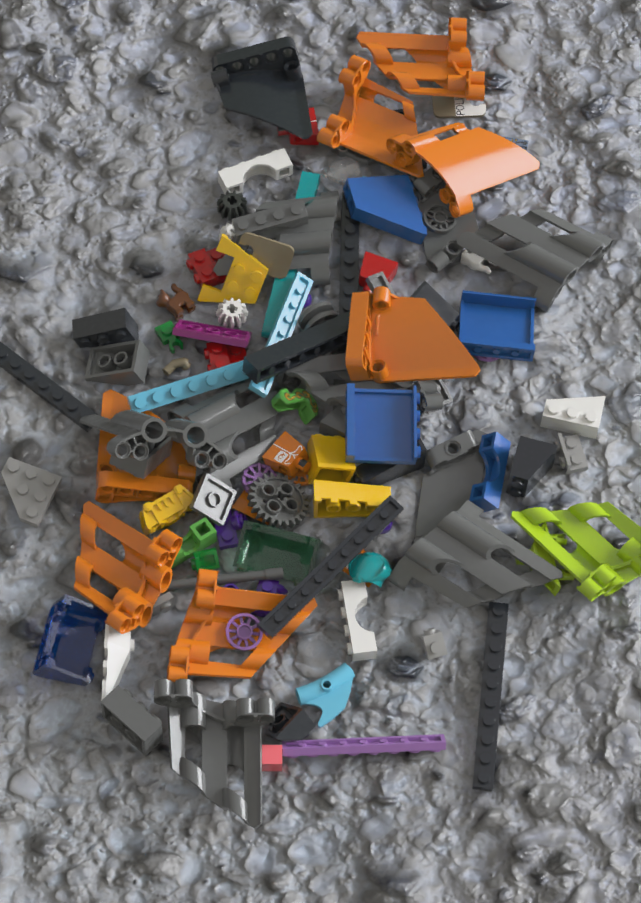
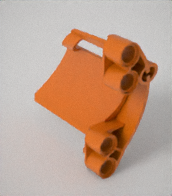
M459 122L414 136L402 133L388 138L386 141L388 151L391 154L396 153V161L400 167L403 168L415 164L422 158L441 176L446 186L440 189L439 196L444 204H450L449 211L454 218L473 211L471 194L538 170L540 164L535 157L506 138L479 127L469 130L465 127L464 123ZM449 130H453L457 134L441 141L435 137V135Z

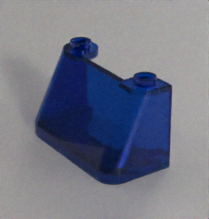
M68 594L63 595L54 602L47 616L33 667V675L80 686L91 684L94 679V672L89 664L97 634L102 629L105 630V620L108 614L99 607Z

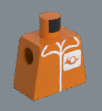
M286 431L282 433L262 456L265 465H269L272 470L288 476H294L299 469L307 472L311 467V462L307 461L309 456L305 447Z

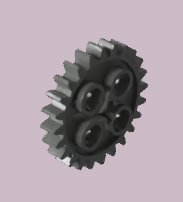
M272 472L269 476L264 473L262 478L258 476L256 481H253L248 490V506L253 507L251 513H257L256 519H263L262 524L269 522V528L274 524L277 530L280 526L284 530L288 526L292 529L295 524L299 525L304 520L309 511L308 506L310 503L307 502L308 496L303 495L306 490L299 489L301 484L295 485L294 478L288 480V475L282 478L280 473L277 476H274Z

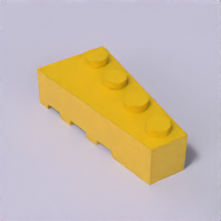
M314 480L313 517H368L391 495V487Z

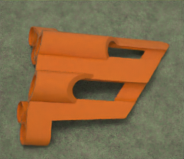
M449 17L448 36L361 31L357 35L356 39L361 47L368 48L374 60L373 63L388 79L397 80L400 88L406 93L484 101L485 71H472L470 51L466 48L467 18ZM387 49L406 50L417 63L393 62L392 56ZM417 81H433L443 88L419 87Z
M87 501L83 504V513L80 518V537L82 543L80 556H77L75 562L74 590L107 613L108 617L105 623L119 633H127L138 626L144 628L152 617L153 606L159 595L169 588L173 574L171 568L181 548L183 539L166 528L151 540L93 502ZM96 527H99L121 542L125 550L123 561H119L96 546ZM91 571L118 589L113 600L91 587Z

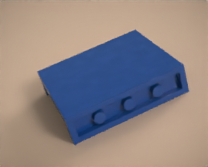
M463 290L460 301L459 340L473 356L532 362L535 353L534 307L536 298Z
M347 383L345 391L346 463L416 464L417 458H420L421 447L417 446V440H420V428H417V422H420V410H417V404L420 403V393L417 392V386L414 385L412 390L355 388V383Z

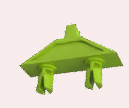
M542 523L540 527L559 545L565 546L567 544V539H564L565 533L550 534L547 523ZM534 540L529 550L556 567L555 559ZM515 558L516 565H525ZM565 568L559 569L562 571V578L544 584L554 596L561 589L559 580H574L575 578Z

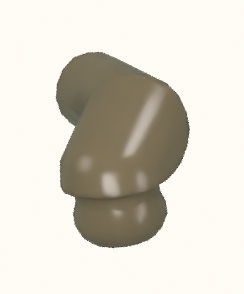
M185 357L173 359L162 371L165 375L169 376L179 367L184 371L188 370L191 367V363Z

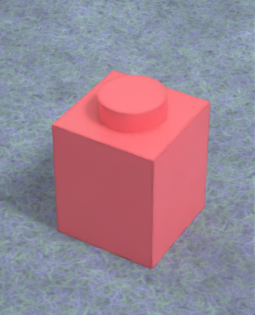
M262 745V771H282V745Z

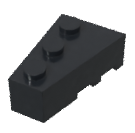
M126 308L72 320L73 340L80 348L139 340L138 325Z

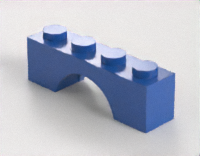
M497 431L482 435L479 453L484 460L486 474L482 483L472 485L469 501L483 509L484 512L499 509L511 442Z

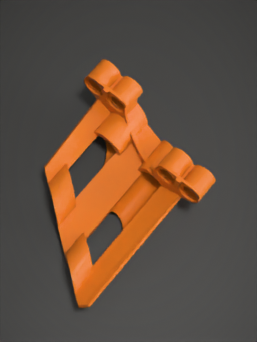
M199 569L194 595L186 611L175 645L170 647L167 679L175 682L179 679H187L188 675L250 679L318 606L315 598L272 640L263 633L260 643L255 648L248 650L253 652L241 665L209 661L210 652L221 648L235 649L227 641L225 634L227 623L233 616L240 613L250 614L256 610L272 611L287 595L218 587L217 577L219 571ZM239 618L235 619L234 622L240 625ZM232 623L229 629H237ZM258 627L253 629V632L259 633L260 631ZM229 632L230 638L236 635V633ZM251 635V637L257 642L259 636ZM239 638L233 640V642L237 645ZM247 639L248 646H252L254 643ZM244 640L241 641V647H245Z

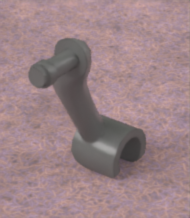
M338 147L337 153L339 157L348 156L364 165H369V162L375 161L372 158H362L348 151V148L344 147V150H341Z

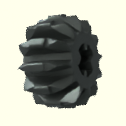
M227 190L226 195L221 194L220 199L217 201L218 214H221L222 218L228 217L229 221L232 218L244 216V212L247 211L246 197H243L242 192L236 194L235 190L233 193Z

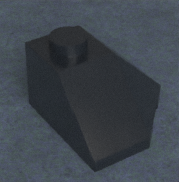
M280 702L275 708V721L269 723L265 734L267 737L277 740H303L309 736L315 724L303 708Z

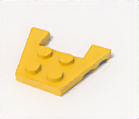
M222 234L216 251L234 257L222 289L203 284L197 301L223 302L224 299L230 301L232 297L234 301L240 299L241 303L255 304L268 273V268L251 254L246 253L238 244L232 242L225 234Z

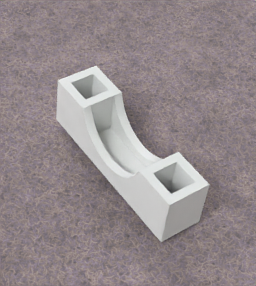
M284 148L274 150L269 154L257 156L246 162H240L238 165L223 168L221 171H218V183L225 195L227 190L230 193H233L234 190L236 194L243 193L244 183L250 177L263 174L279 180L293 174V164Z
M352 580L341 581V587L337 589L338 600L343 603V607H340L341 618L346 620V625H343L345 637L349 638L347 653L352 655L353 662L376 659L377 646L374 632L363 629L355 618L358 610L367 605L365 582L357 583Z

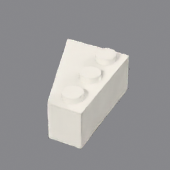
M606 396L546 399L540 427L596 439Z

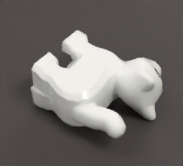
M464 250L460 260L462 265H467L472 270H478L487 274L491 273V269L483 265L486 259L469 250Z

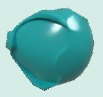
M374 552L361 553L348 564L352 581L357 583L370 582L379 586V588H381L383 581L392 572L389 561L383 555Z

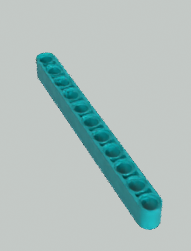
M302 171L295 199L316 197L320 174ZM298 269L289 270L285 278L279 279L275 277L261 337L269 338Z

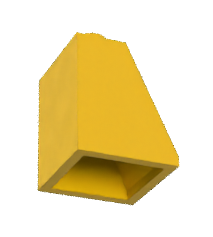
M311 435L307 443L308 461L311 462V467L308 470L309 484L313 485L314 480L349 483L356 470L355 463L345 462V438L338 435Z

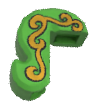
M284 388L271 400L272 407L278 412L297 409L305 425L318 415L319 409L315 399L304 389L296 388L289 393L288 389Z

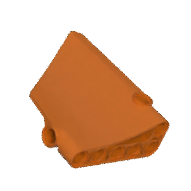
M112 389L103 393L102 417L112 419L116 413L130 410L126 396ZM149 410L141 412L143 414L161 419ZM100 430L95 494L97 502L155 501L171 492L179 484L193 494L196 467L187 462L186 452L182 444L173 441L170 456L142 479L109 464L111 455L107 451V444L117 435Z

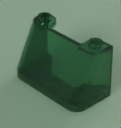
M244 520L233 566L237 567L239 572L283 567L284 579L293 581V586H297L315 569L323 540Z

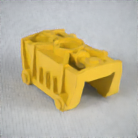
M179 484L171 492L157 500L143 504L142 510L139 513V521L145 536L153 534L165 526L168 527L174 524L181 517L185 516V512L193 511L189 507L194 495Z

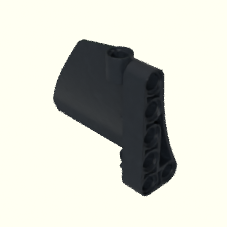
M288 36L218 54L212 58V82L214 87H217L226 110L259 119L302 139H308L313 134L304 78L301 71L299 54L293 38Z

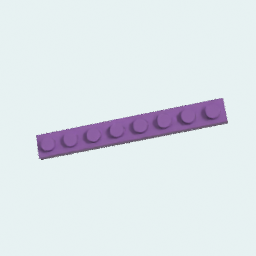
M444 734L282 741V755L288 758H297L298 756L318 757L319 755L335 757L339 754L356 756L360 753L377 755L381 752L398 754L405 751L419 753L420 751L428 750L430 752H439L446 750Z

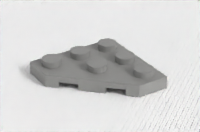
M9 457L1 472L3 481L8 489L19 520L38 528L62 482V477Z

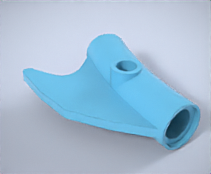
M346 663L341 664L332 672L309 684L295 688L300 706L310 705L322 710V716L318 722L319 728L332 721L346 707L353 678L355 677L353 670Z

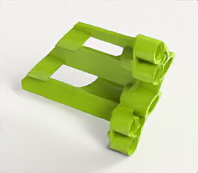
M593 502L579 503L570 506L566 510L549 511L543 507H534L520 512H511L510 518L581 583L580 586L577 585L576 589L590 602L600 595L609 596L621 589L625 584L641 577V527L610 502L599 504ZM596 517H606L629 540L619 550L613 547L586 521ZM553 522L577 544L576 550L568 553L539 524Z

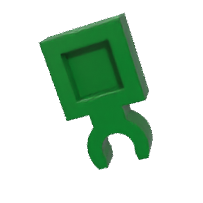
M170 320L155 327L154 331L163 346L169 344V351L174 354V346H179L182 350L183 342L179 339L180 336L172 335L175 326Z

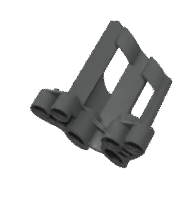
M168 679L154 681V703L167 707L170 768L183 780H188L197 786L201 794L226 812L227 810L234 812L247 825L257 829L262 825V725L275 721V700L268 697L259 698L257 701H254L252 698H239L236 701L226 700L223 703L206 700L205 696L194 692L193 682L189 679H179L175 682ZM186 727L197 735L202 744L201 769L185 758ZM228 764L235 765L244 772V799L227 788Z

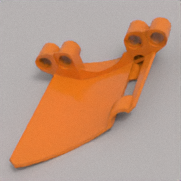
M352 55L348 61L347 68L342 69L338 78L339 83L344 85L345 92L339 114H331L329 116L326 128H321L318 133L317 141L333 149L343 146L417 178L424 177L422 158L419 162L402 168L397 164L396 153L391 154L386 147L388 138L402 133L409 136L418 134L413 101L367 79L371 62L362 57ZM380 94L402 103L404 115L374 103L375 96Z

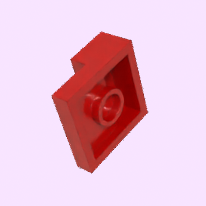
M203 248L188 254L186 265L189 271H193L196 285L199 284L201 288L203 284L213 287L225 282L227 275L217 276L213 269L218 260L222 259L226 254L216 251V248L208 251Z
M216 342L206 343L207 348L203 349L205 360H209L207 371L242 361L244 356H247L244 347Z

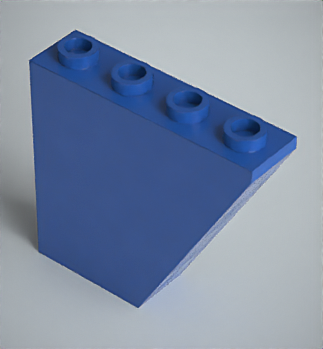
M408 175L347 178L343 192L352 219L413 243L422 244L427 236V228L423 224L422 212L419 211L418 199L414 195L413 183L410 182Z

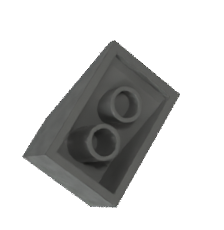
M141 340L92 347L84 379L86 381L125 386L145 383L150 351Z

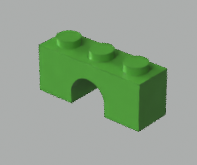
M206 517L189 526V532L182 538L181 548L171 569L191 558L193 552L204 550L217 542V531Z

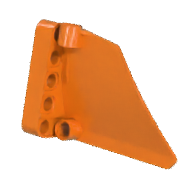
M384 286L376 287L373 293L370 291L352 293L345 357L346 368L351 381L374 380L376 383L382 384L476 377L480 372L477 362L426 299L398 297L390 293V290Z

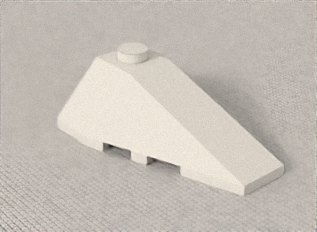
M105 624L104 649L106 660H103L104 679L102 680L101 701L119 685L130 660V653L135 649V639H131L130 631L121 634Z

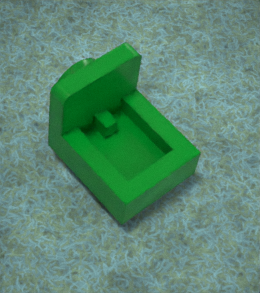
M216 547L193 552L194 559H190L192 570H196L197 574L199 569L213 570L220 568Z

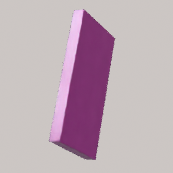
M182 319L177 322L172 335L244 348L248 346L252 338V332Z

